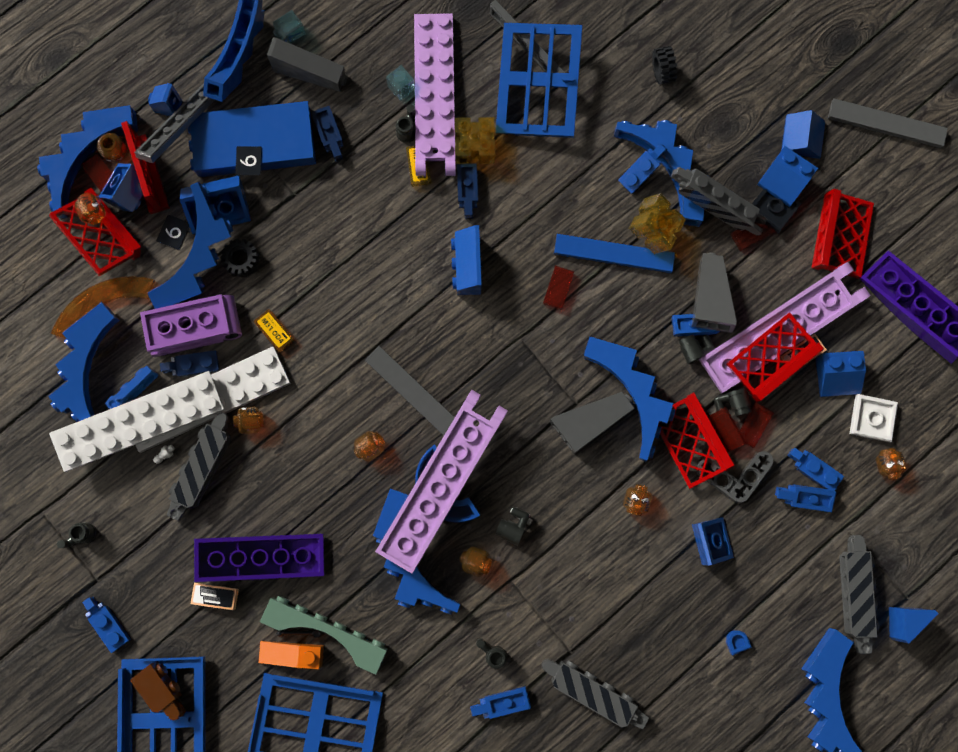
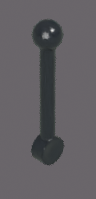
M316 629L314 631L277 630L276 634L278 637L284 635H312L318 638L321 635V631Z

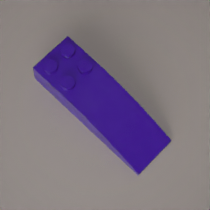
M888 250L860 279L903 324L952 364L958 358V306Z
M323 534L194 539V582L324 576Z

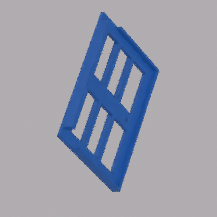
M504 23L496 134L574 138L582 25ZM513 34H530L527 72L510 71ZM535 34L550 35L547 72H532ZM554 35H572L569 73H551ZM509 86H526L523 124L506 123ZM531 86L546 87L543 125L528 124ZM550 87L568 88L565 126L547 125Z
M205 656L122 659L121 668L118 669L117 752H132V729H150V752H156V728H171V752H177V728L194 727V752H205ZM158 661L167 669H171V680L177 683V668H194V711L185 712L183 717H179L178 720L174 721L170 720L164 712H152L151 709L150 713H133V684L130 681L133 678V670H143L149 664Z
M264 673L248 752H262L260 748L264 732L305 738L303 752H319L320 741L360 747L362 752H373L383 692ZM279 686L314 692L311 711L269 705L272 687ZM329 695L369 701L370 707L367 721L326 714ZM268 710L310 716L307 733L265 727ZM324 719L365 725L366 730L363 743L321 736Z

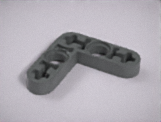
M766 451L756 453L737 479L727 471H724L707 480V482L736 503L744 502L750 497L771 468L773 457ZM765 456V461L767 462V465L763 464L759 467V469L754 468L758 466L760 463V459L758 458ZM705 459L699 461L696 467L703 468L701 465H704ZM710 459L707 460L706 464L710 465L708 467L710 471L714 472L720 469V466ZM696 470L697 474L700 476L701 471ZM748 471L756 474L755 482L750 483L746 480ZM720 475H724L728 479V483L724 487L717 483V478ZM743 484L750 487V489L747 487L743 489V497H735L737 495L735 489L740 490Z

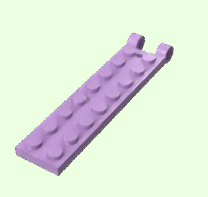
M414 14L416 176H426V161H445L446 176H456L453 14Z
M849 262L841 265L699 359L721 393L740 382L726 364L789 312L807 333L812 335L871 296L865 287L850 295L840 280L854 271ZM836 290L839 291V295H838V296L835 294V291H836ZM787 319L782 324V332L793 333V324ZM769 334L766 345L777 346L778 335ZM782 335L781 346L792 347L793 336ZM796 336V345L805 338ZM753 347L751 349V358H762L763 347ZM766 348L765 359L774 360L777 357V349ZM781 349L780 355L786 352L787 350ZM738 359L733 365L738 371H746L747 360ZM750 361L749 372H755L761 368V361Z
M471 390L375 551L413 574L508 410L498 406L490 421L475 413L472 409L481 395L474 390ZM478 421L479 425L474 426L473 422Z

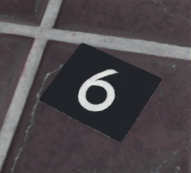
M237 146L236 175H261V146Z
M167 215L156 241L179 250L189 228L188 222Z

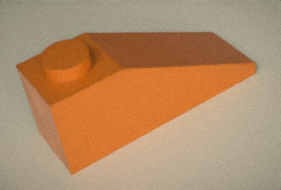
M260 641L258 663L320 669L323 663L324 645Z

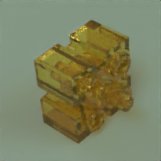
M478 117V122H471V118H455V164H469L471 159H479V164L495 163L494 117Z
M661 193L644 198L638 209L640 215L634 217L628 228L638 239L644 238V245L653 254L671 250L677 238L674 233L680 232L686 220L677 209L671 210L669 208L671 203Z

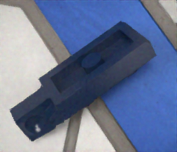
M330 106L312 111L311 114L324 149H326L327 153L332 151L335 161L342 160L340 148L344 147L343 140Z
M477 163L457 164L459 208H464L465 219H473L472 208H477L478 203Z
M214 350L171 357V362L160 363V371L163 373L172 372L173 376L179 377L198 375L210 371V373L220 371L218 352Z

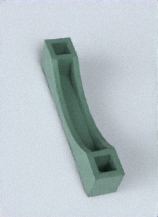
M282 596L270 598L260 620L261 623L278 631L287 628L306 627L325 632L338 640L347 649L356 666L375 675L378 673L388 648L384 647L385 643L377 639H373V641L365 639L366 635L357 630H354L352 633L346 630L347 626L335 621L332 624L326 621L327 617L322 614L316 613L312 615L308 613V608L302 605L292 606L288 604L290 600Z

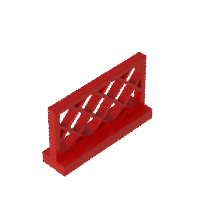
M127 121L122 122L121 125L149 213L154 214L169 209L170 206L156 162L150 163L138 159L134 153L148 139L147 135L138 136Z
M92 188L84 191V196L49 214V217L98 276L105 274L131 258L135 260L140 257L141 246ZM95 201H97L99 205L97 207H93L92 203H95ZM83 203L88 208L87 213L75 211L76 207ZM62 214L71 215L70 223L60 221L58 216ZM74 216L86 218L85 225L74 224ZM89 219L98 220L100 228L88 226ZM71 229L84 230L83 236H73ZM86 231L97 232V240L85 238ZM101 233L111 235L113 237L112 243L100 241ZM84 243L96 245L95 253L85 251L83 249ZM99 246L111 247L110 255L98 253ZM114 248L122 249L126 253L122 257L112 256ZM96 258L109 260L108 265L100 269L96 264Z
M834 188L824 195L812 269H825L833 272L841 265L853 259L857 266L856 272L852 271L846 276L859 279L862 276L874 203L842 194V190ZM840 200L846 201L850 207L845 212L840 206ZM859 205L867 207L866 214L863 217L856 208ZM851 210L857 218L852 224L846 216V213ZM840 217L847 226L842 230L836 224L837 219ZM858 222L863 228V232L860 235L857 234L853 227ZM847 229H849L854 237L850 242H847L842 234ZM836 236L843 243V246L839 249L833 243ZM854 241L860 247L857 254L854 253L850 246ZM843 248H846L851 256L846 261H844L839 253ZM833 255L836 256L840 263L837 267L829 265L830 257Z
M789 312L726 365L752 394V398L759 402L824 348L819 342L816 343ZM787 319L793 324V333L782 332V324ZM769 334L778 335L777 346L766 345ZM782 335L793 336L792 347L781 346ZM796 336L804 337L809 344L805 348H797ZM753 347H763L762 358H751V349ZM766 348L777 349L776 360L765 359ZM781 349L792 350L789 361L780 360ZM738 359L747 360L746 371H738L733 363ZM750 361H761V373L749 372ZM765 362L776 363V371L773 374L764 373ZM749 375L760 376V385L755 389L749 383Z
M695 393L673 404L672 409H675L673 420L676 418L686 421L683 432L671 429L672 420L670 421L669 428L660 426L662 427L660 436L689 489L733 468L734 464ZM683 404H686L689 410L687 419L675 415L677 408ZM688 422L698 426L697 437L685 433ZM670 432L681 435L678 446L669 443L668 436ZM700 432L702 433L704 439L699 438ZM684 436L696 439L693 450L681 447ZM698 440L708 444L707 455L695 451ZM672 447L677 448L676 454L673 451ZM679 450L691 453L688 464L679 462L677 458ZM710 450L713 453L714 457L709 456ZM694 454L706 457L703 468L691 465ZM708 458L716 460L720 469L714 472L705 470ZM682 465L687 467L686 473H685V471H684ZM689 468L701 471L699 480L693 483L690 482L687 476Z

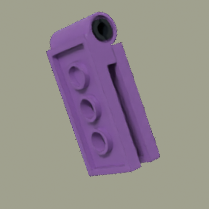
M221 294L140 312L146 348L152 357L224 342L223 340H233L242 336L235 298L232 295L222 296Z

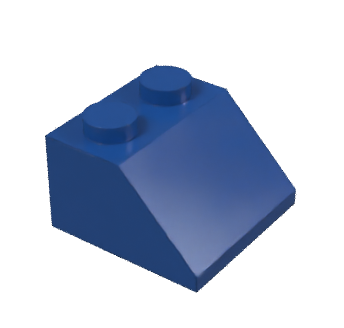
M784 146L757 185L762 189H766L768 193L779 198L790 207L818 168Z
M118 163L100 193V199L118 210L129 212L136 210L141 204L140 198L143 194L135 166L133 164Z
M864 351L823 353L815 358L820 397L857 395L862 393L866 374Z

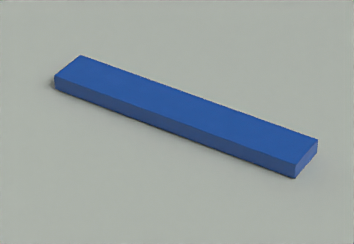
M557 234L554 255L672 273L675 252Z

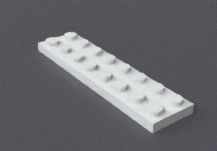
M270 347L211 374L225 410L136 444L138 452L142 453L216 418L217 414L221 412L226 414L291 384L275 348Z
M207 371L49 434L63 471L68 472L223 411L225 408L211 373Z

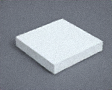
M861 394L855 395L849 434L892 442L898 402Z

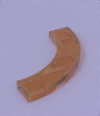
M134 276L119 277L91 286L66 306L57 319L51 334L65 338L62 333L101 302L106 304L118 298H143L149 300L148 292L153 290L155 280Z

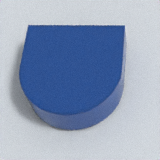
M733 630L726 636V644L731 655L752 648L748 637L742 631Z

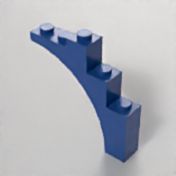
M239 0L235 19L226 44L217 62L204 78L203 96L222 102L241 83L243 64L252 56L254 37L263 29L265 11L262 10L263 0Z
M130 105L83 112V120H81L83 131L61 134L62 142L59 143L61 154L39 157L38 173L48 182L47 186L52 201H50L52 212L68 204L71 187L85 161L107 142L125 135L121 125L122 122L127 121L135 132L138 131L136 112ZM62 214L58 217L60 219L68 218V215Z
M668 120L657 121L655 128H652L647 124L634 125L629 121L617 122L614 137L629 140L646 150L649 148L654 150L659 144H662L667 149L660 158L663 160L661 164L665 167L670 177L673 170L678 167L685 170L691 169L693 150L685 146L674 147L677 124H673ZM672 178L679 199V224L699 227L703 222L704 209L679 194V183Z
M200 182L190 185L197 211L196 235L192 249L185 263L173 277L148 292L155 309L171 306L203 293L205 284L201 276L197 277L196 273L216 266L219 259L216 249H211L210 245L232 237L231 232L234 230L230 221H226L224 217L216 220L215 216L218 215L216 208L213 204H209L207 199L209 196L208 190L205 185L201 186Z
M102 302L62 333L66 338L64 342L73 351L55 365L59 369L57 371L59 376L63 380L68 381L48 396L52 400L51 406L57 412L61 411L68 414L72 411L70 415L76 422L95 415L89 394V373L92 360L99 344L108 331L120 321L111 309Z
M589 337L584 359L596 363L611 372L625 386L633 398L639 412L642 427V445L639 460L647 462L648 457L653 458L656 448L652 446L654 438L658 439L662 427L658 426V424L667 425L668 421L673 420L675 409H672L673 403L649 396L650 394L654 395L657 383L654 382L655 376L632 370V367H637L639 356H636L637 350Z
M393 489L389 490L373 534L377 538L376 542L381 543L409 495ZM386 559L384 568L388 569V574L399 577V574H403L395 599L399 600L398 605L410 608L411 605H416L419 598L421 599V604L432 607L433 604L441 607L440 611L452 615L453 611L458 612L460 603L444 596L435 589L421 574L418 567L411 574Z
M832 628L827 630L801 668L807 673L805 677L817 684L804 702L810 707L808 711L820 718L808 735V738L813 741L811 745L820 752H824V750L827 752H862L853 741L845 725L839 695L841 671L845 658L854 642Z

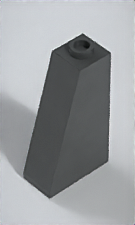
M273 37L267 56L275 73L339 92L342 85L345 86L348 75L343 65Z
M703 253L699 263L692 327L732 333L737 321L724 258L715 253Z
M620 392L554 416L549 422L574 454L634 409L632 406L634 402L628 394L624 395Z

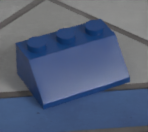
M240 176L201 184V186L205 185L208 190L209 196L207 199L209 204H213L218 213L215 216L216 220L224 217L226 221H230L231 225L251 221ZM191 187L182 188L180 190V202L191 232L196 234L197 211Z
M474 225L456 231L455 238H451V250L456 252V258H452V270H456V277H452L453 289H457V295L481 294L479 225Z

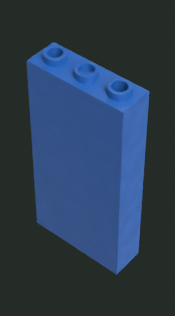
M308 101L203 112L187 128L189 134H191L189 149L193 153L190 165L192 171H195L198 177L236 173L237 146H261V170L316 164L311 109Z

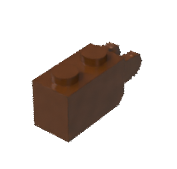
M156 661L149 664L130 681L152 712L159 713L163 710L170 720H178L186 712L183 703L179 699L182 696L180 687L168 676L167 668L162 663Z

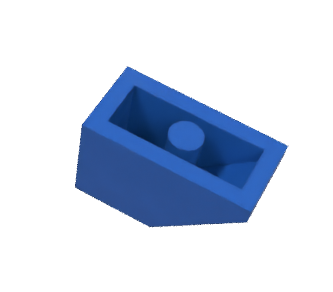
M167 83L154 87L153 93L151 92L149 95L148 103L154 112L171 116L181 106L182 99L174 86Z

